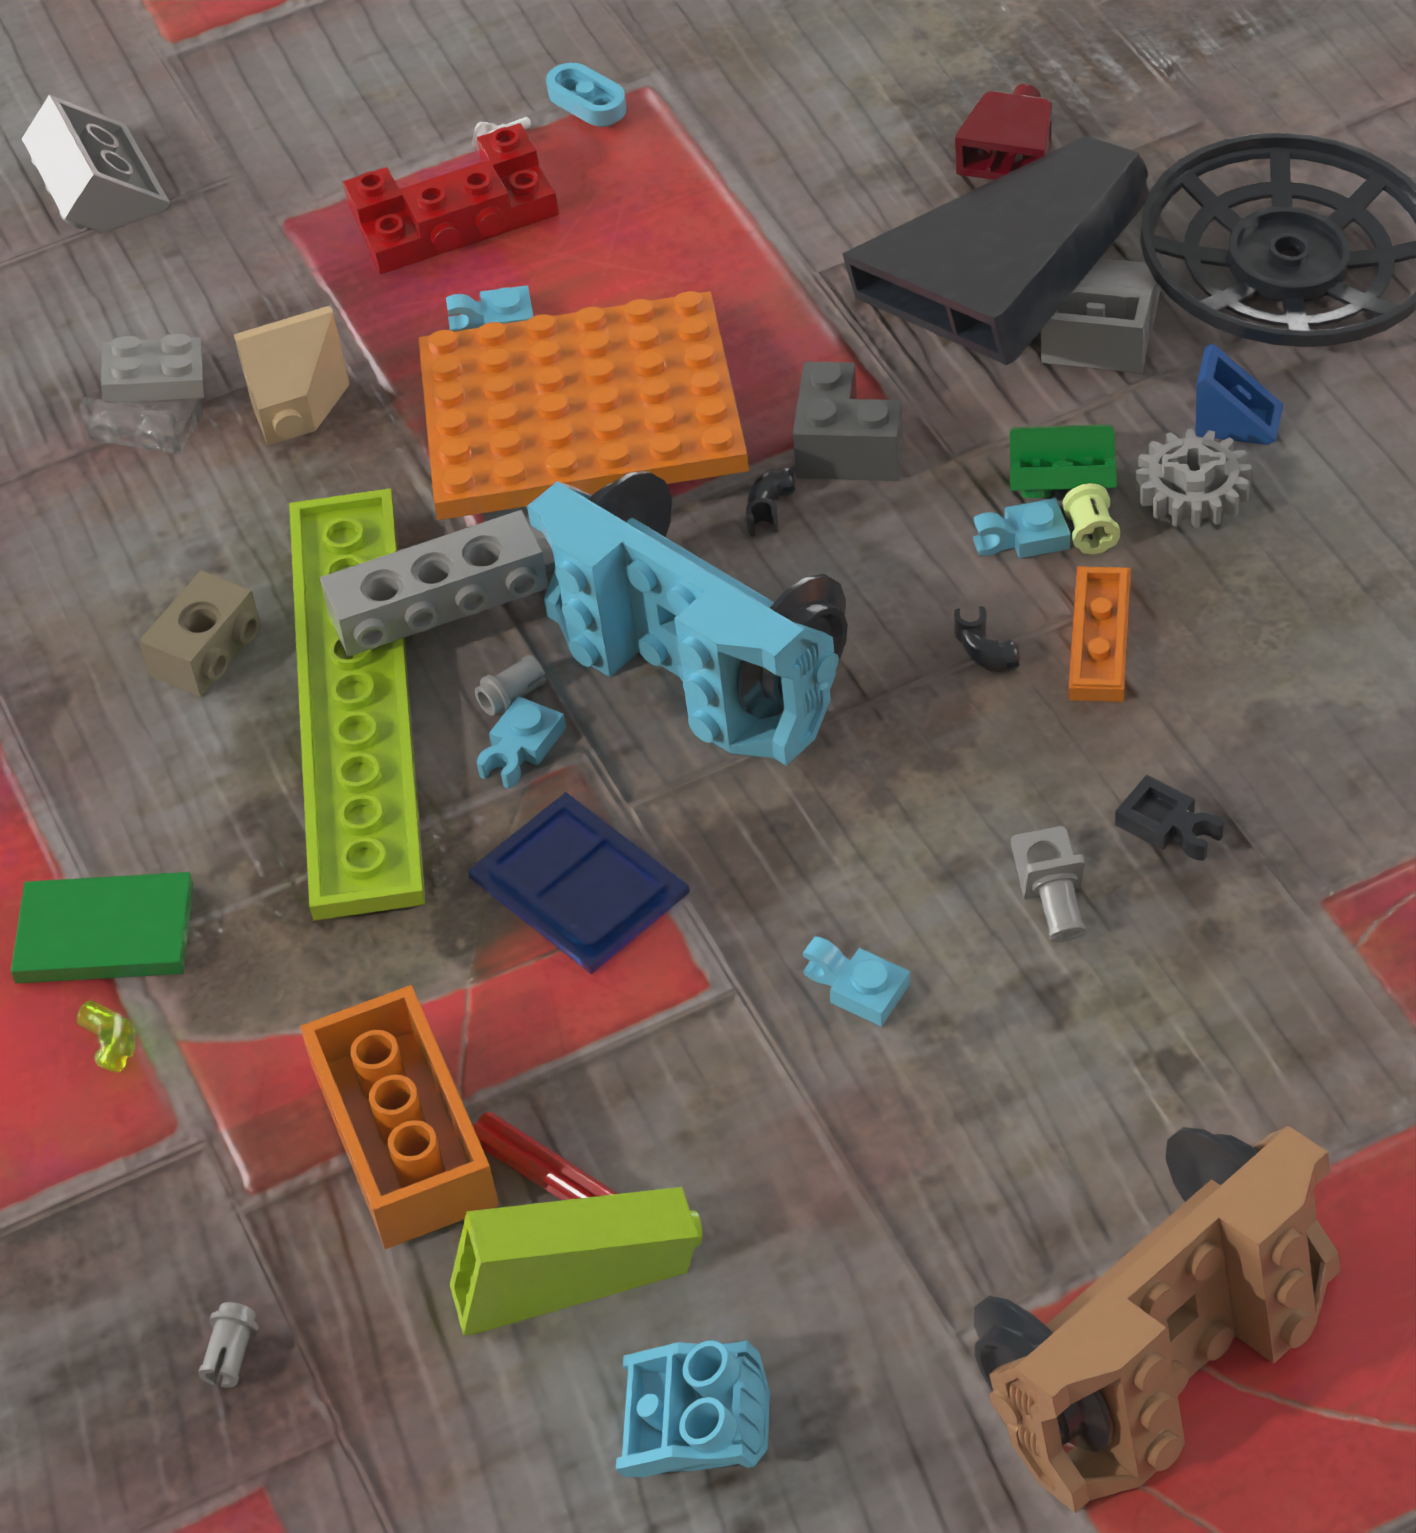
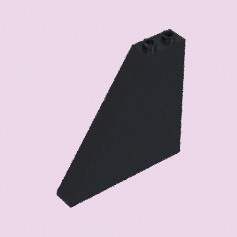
M1084 136L842 253L856 299L1004 365H1008L1017 360L1145 205L1149 194L1146 183L1148 178L1146 164L1140 157L1139 152Z

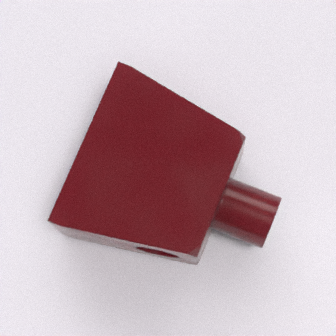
M1029 84L1016 86L1012 94L997 91L984 93L956 133V174L995 180L1049 154L1052 143V102L1047 98H1041L1040 92Z

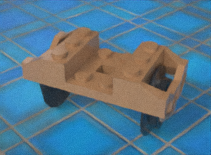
M1182 1127L1167 1139L1165 1159L1173 1184L1185 1203L1049 1323L1044 1325L1032 1313L1004 1298L988 1296L974 1307V1327L979 1337L975 1343V1358L981 1374L992 1390L989 1394L990 1402L1007 1426L1010 1443L1037 1483L1074 1513H1077L1091 1500L1140 1487L1155 1472L1166 1470L1177 1460L1182 1448L1185 1446L1178 1395L1185 1388L1189 1378L1209 1360L1213 1361L1220 1358L1227 1351L1235 1336L1273 1364L1290 1348L1300 1347L1311 1336L1318 1322L1327 1284L1340 1272L1338 1251L1317 1220L1314 1197L1316 1185L1330 1173L1328 1151L1292 1127H1284L1251 1145L1232 1135H1214L1204 1129ZM1069 1442L1075 1447L1066 1454L1063 1445Z

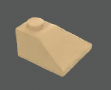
M331 305L234 334L252 407L267 446L316 431L350 385Z

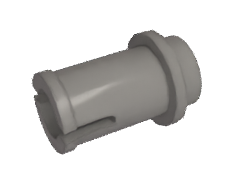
M526 655L519 662L498 675L482 677L480 686L475 688L476 699L488 715L493 716L496 713L503 715L517 696L524 697L546 684L547 680L543 677L545 672L533 656Z
M225 1302L220 1305L219 1311L211 1314L209 1324L213 1331L203 1364L198 1372L199 1377L203 1381L216 1385L220 1371V1374L223 1375L221 1387L228 1388L237 1385L239 1380L238 1374L248 1340L256 1336L259 1328L255 1322L256 1313L254 1310L243 1304Z

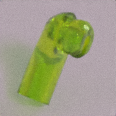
M89 1000L79 1010L77 1024L98 1036V1043L101 1046L94 1056L96 1064L109 1071L120 1072L125 1067L127 1057H132L135 1051L136 1032L134 1026L123 1016L93 1000Z

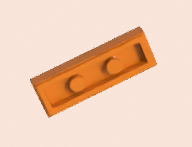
M1077 566L1069 674V700L1124 702L1131 568Z

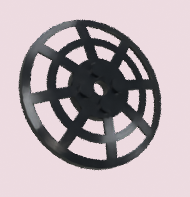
M1293 133L1250 134L1224 139L1201 147L1179 159L1160 176L1150 190L1142 211L1140 243L1144 261L1154 280L1170 299L1192 316L1216 329L1235 336L1271 345L1294 347L1333 346L1362 340L1390 329L1408 318L1416 310V292L1401 305L1379 299L1390 284L1394 263L1416 258V241L1392 246L1391 239L1383 225L1366 210L1384 190L1399 202L1416 224V183L1384 159L1364 149L1338 140ZM1255 159H1270V182L1241 186L1224 192L1219 196H1216L1199 178V176L1229 164ZM1290 159L1331 165L1354 173L1366 179V181L1349 198L1322 187L1291 182ZM1182 188L1202 207L1189 223L1184 243L1155 235V229L1162 210L1172 196ZM1271 198L1272 207L1258 210L1244 218H1241L1231 209L1240 204L1260 199ZM1292 199L1318 203L1336 211L1327 218L1308 209L1293 207ZM1214 219L1231 233L1228 250L1199 246L1203 232ZM1355 222L1369 236L1375 249L1350 251V244L1343 230L1349 224ZM1284 251L1293 252V253H1295V256H1294V257L1284 256V255L1280 254L1279 252H1284ZM1156 253L1185 260L1187 269L1194 282L1209 297L1197 300L1179 286L1163 268ZM1201 264L1229 267L1238 283L1221 291L1207 276ZM1378 266L1376 278L1365 293L1342 283L1347 274V269ZM1256 294L1267 299L1280 301L1283 304L1284 315L1260 311L1246 306L1242 302ZM1326 295L1346 304V306L1334 311L1316 315H1306L1304 302L1316 300ZM1228 309L1237 315L1243 316L1253 321L1275 326H1286L1287 329L1272 328L1245 322L1243 320L1237 319L1235 317L1226 315L1221 312ZM1362 311L1379 316L1360 324L1335 329H1309V327L1340 322Z

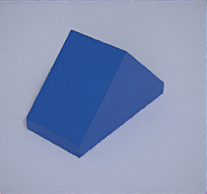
M1212 343L1205 347L1196 389V436L1204 437L1211 430L1215 431V439L1225 440L1231 438L1234 441L1265 445L1276 441L1284 404L1215 344Z

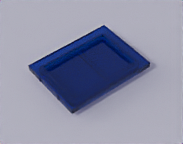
M567 792L467 870L470 879L590 974H593L690 893L688 884Z

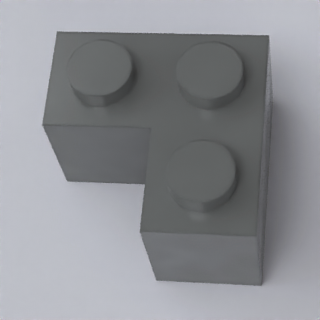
M804 362L793 429L797 478L900 481L904 449L901 400L857 399L855 363Z

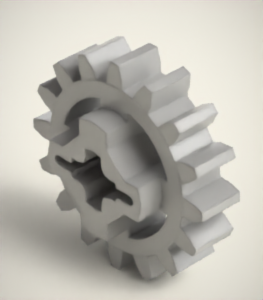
M1187 429L1185 438L1178 439L1172 432L1166 433L1165 445L1152 441L1149 443V454H1140L1138 457L1136 491L1140 492L1141 505H1153V517L1156 519L1166 514L1172 515L1173 526H1178L1183 519H1191L1193 527L1200 528L1203 518H1209L1216 525L1220 524L1223 511L1235 516L1238 514L1239 502H1247L1249 499L1252 468L1251 465L1246 464V451H1233L1234 440L1231 438H1227L1220 443L1216 442L1215 431L1211 430L1203 438L1196 437L1193 429Z

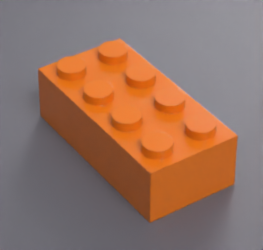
M412 985L300 1026L313 1071L385 1250L464 1220L467 1211L491 1209L500 1206L490 1165Z

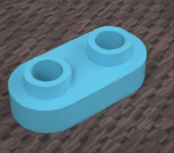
M564 63L551 69L546 76L549 99L557 106L589 124L599 127L611 126L621 120L626 114L627 107L623 88L583 64Z

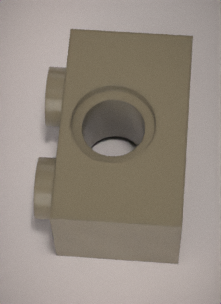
M200 570L139 640L149 676L201 697L215 680L220 679L224 675L230 662L246 644L253 641L261 627L252 590Z

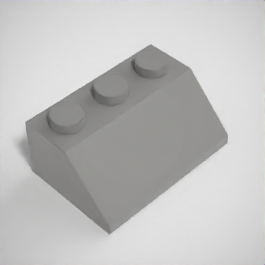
M48 96L22 137V141L31 156V162L41 174L46 184L45 188L52 195L60 210L59 214L65 222L78 229L88 227L104 233L167 209L170 201L126 124L57 97Z

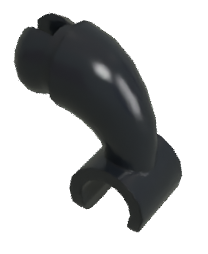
M784 467L775 471L774 469L768 470L758 477L752 485L746 507L747 528L750 536H755L754 525L762 521L771 523L774 533L779 531L777 506L773 501L779 499V496H790L796 491L793 471L790 468Z
M979 606V619L974 622L963 620L960 617V608L955 609V637L963 643L965 651L973 661L989 671L1000 673L1001 670H1015L1018 668L1020 656L1018 644L1015 641L1010 640L999 643L998 640L985 638L987 620L985 607Z

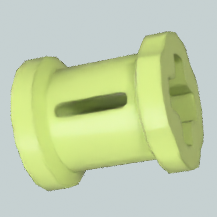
M1099 484L1079 485L1069 491L1063 499L1064 513L1068 519L1073 521L1075 528L1072 533L1073 543L1084 554L1094 555L1103 553L1115 546L1120 539L1119 525L1110 517L1108 511L1110 507L1109 493L1105 487ZM1090 499H1094L1096 504H1091ZM1087 534H1091L1093 539H1089Z

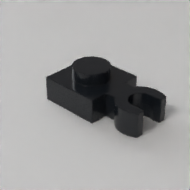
M1147 774L1115 811V826L1162 850L1173 839L1181 843L1182 850L1187 856L1200 861H1204L1207 857L1208 842L1197 836L1207 835L1220 841L1223 838L1224 822L1211 813L1199 812L1194 814L1195 798Z

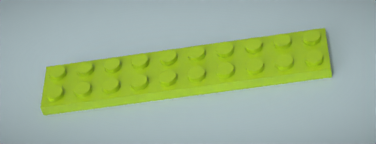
M392 489L289 503L308 889L309 907L313 921L426 905L405 637L347 657L328 614L320 581L322 576L398 551L395 503Z

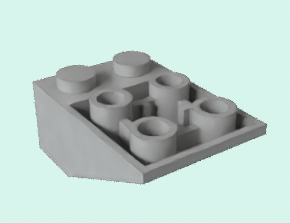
M1100 258L1041 329V363L1142 373L1161 292V287L1154 280L1146 263ZM1162 264L1163 268L1166 270V264Z

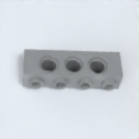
M522 510L320 577L328 614L347 657L548 589L543 551Z

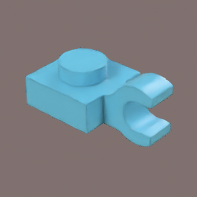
M528 285L480 291L481 301H475L470 296L464 294H454L446 297L448 315H454L448 317L450 330L452 331L479 328L490 322L505 324L524 321L533 317Z
M1056 498L1005 507L1004 518L993 512L982 513L974 517V524L979 535L973 536V542L979 556H990L1006 549L1015 548L1018 558L1021 559L1070 549L1071 533Z
M815 936L803 952V957L810 960L804 969V975L815 982L831 986L830 1003L882 1027L910 986V971L861 948L849 960L833 943Z

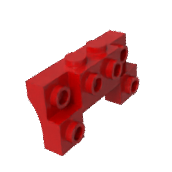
M521 123L499 128L494 132L476 137L482 162L401 189L397 186L388 167L369 171L360 176L342 181L347 204L362 232L372 260L380 275L559 215L556 193L541 169L537 150Z

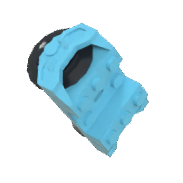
M648 470L628 473L617 481L596 491L593 495L556 481L527 506L530 525L544 534L553 552L555 570L544 597L547 617L559 623L571 654L580 664L586 667L592 666L608 677H611L640 652L643 658L650 664L655 666L661 665L683 681L688 724L693 733L702 741L707 743L713 742L731 754L774 758L787 766L815 740L831 701L830 688L836 676L838 662L847 639L846 598L841 583L825 574L808 576L785 590L775 602L771 601L666 538L671 523L672 497L666 481Z

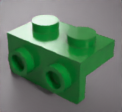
M1113 425L1013 427L1010 429V491L1021 490V496L1025 498H1046L1053 495V489H1073L1079 485L1089 483L1099 484L1105 488H1117L1115 431Z

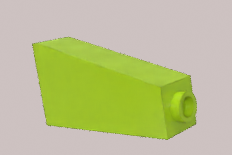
M682 1187L467 1211L450 1281V1288L463 1336L478 1334L686 1274L695 1247H700L702 1243V1225L698 1212L689 1209Z

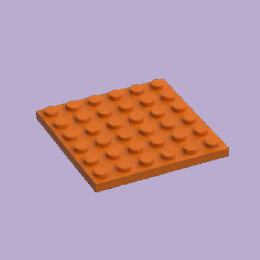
M688 291L680 293L675 297L651 301L637 299L630 301L626 305L607 308L586 307L575 313L556 316L541 314L533 316L528 320L505 324L490 322L479 328L467 330H439L431 335L418 337L433 498L437 520L526 507L556 481L593 495L604 486L632 472L648 470L665 480L666 484L749 471L746 446L711 291L702 293Z

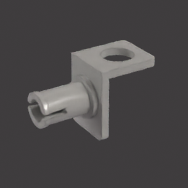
M1064 826L1013 835L1011 847L1024 899L1041 897L1050 941H1069L1085 934L1086 929L1082 923L1075 889H1080L1085 860L1082 854L1073 855L1067 829ZM1038 844H1048L1058 850L1061 858L1029 864L1027 855L1032 847Z

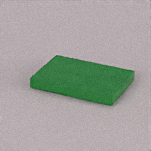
M190 872L24 882L11 966V974L15 984L184 974L194 886Z

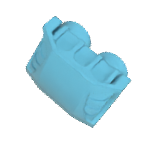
M715 1340L704 1341L700 1344L677 1342L624 1355L623 1367L628 1371L623 1450L622 1457L616 1458V1470L622 1476L648 1477L666 1472L697 1471L736 1464L750 1468L755 1467L768 1450L770 1389L760 1353L747 1340L724 1344Z

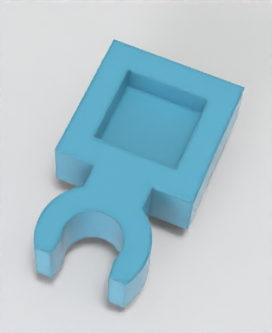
M517 696L489 732L491 747L483 750L477 759L479 776L486 779L493 769L504 767L501 771L503 787L510 789L515 786L521 777L520 765L525 760L538 766L566 729L564 714Z

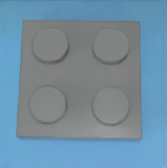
M169 334L162 339L140 340L134 336H121L113 339L111 342H102L101 390L103 403L204 398L201 337L190 338L185 334Z

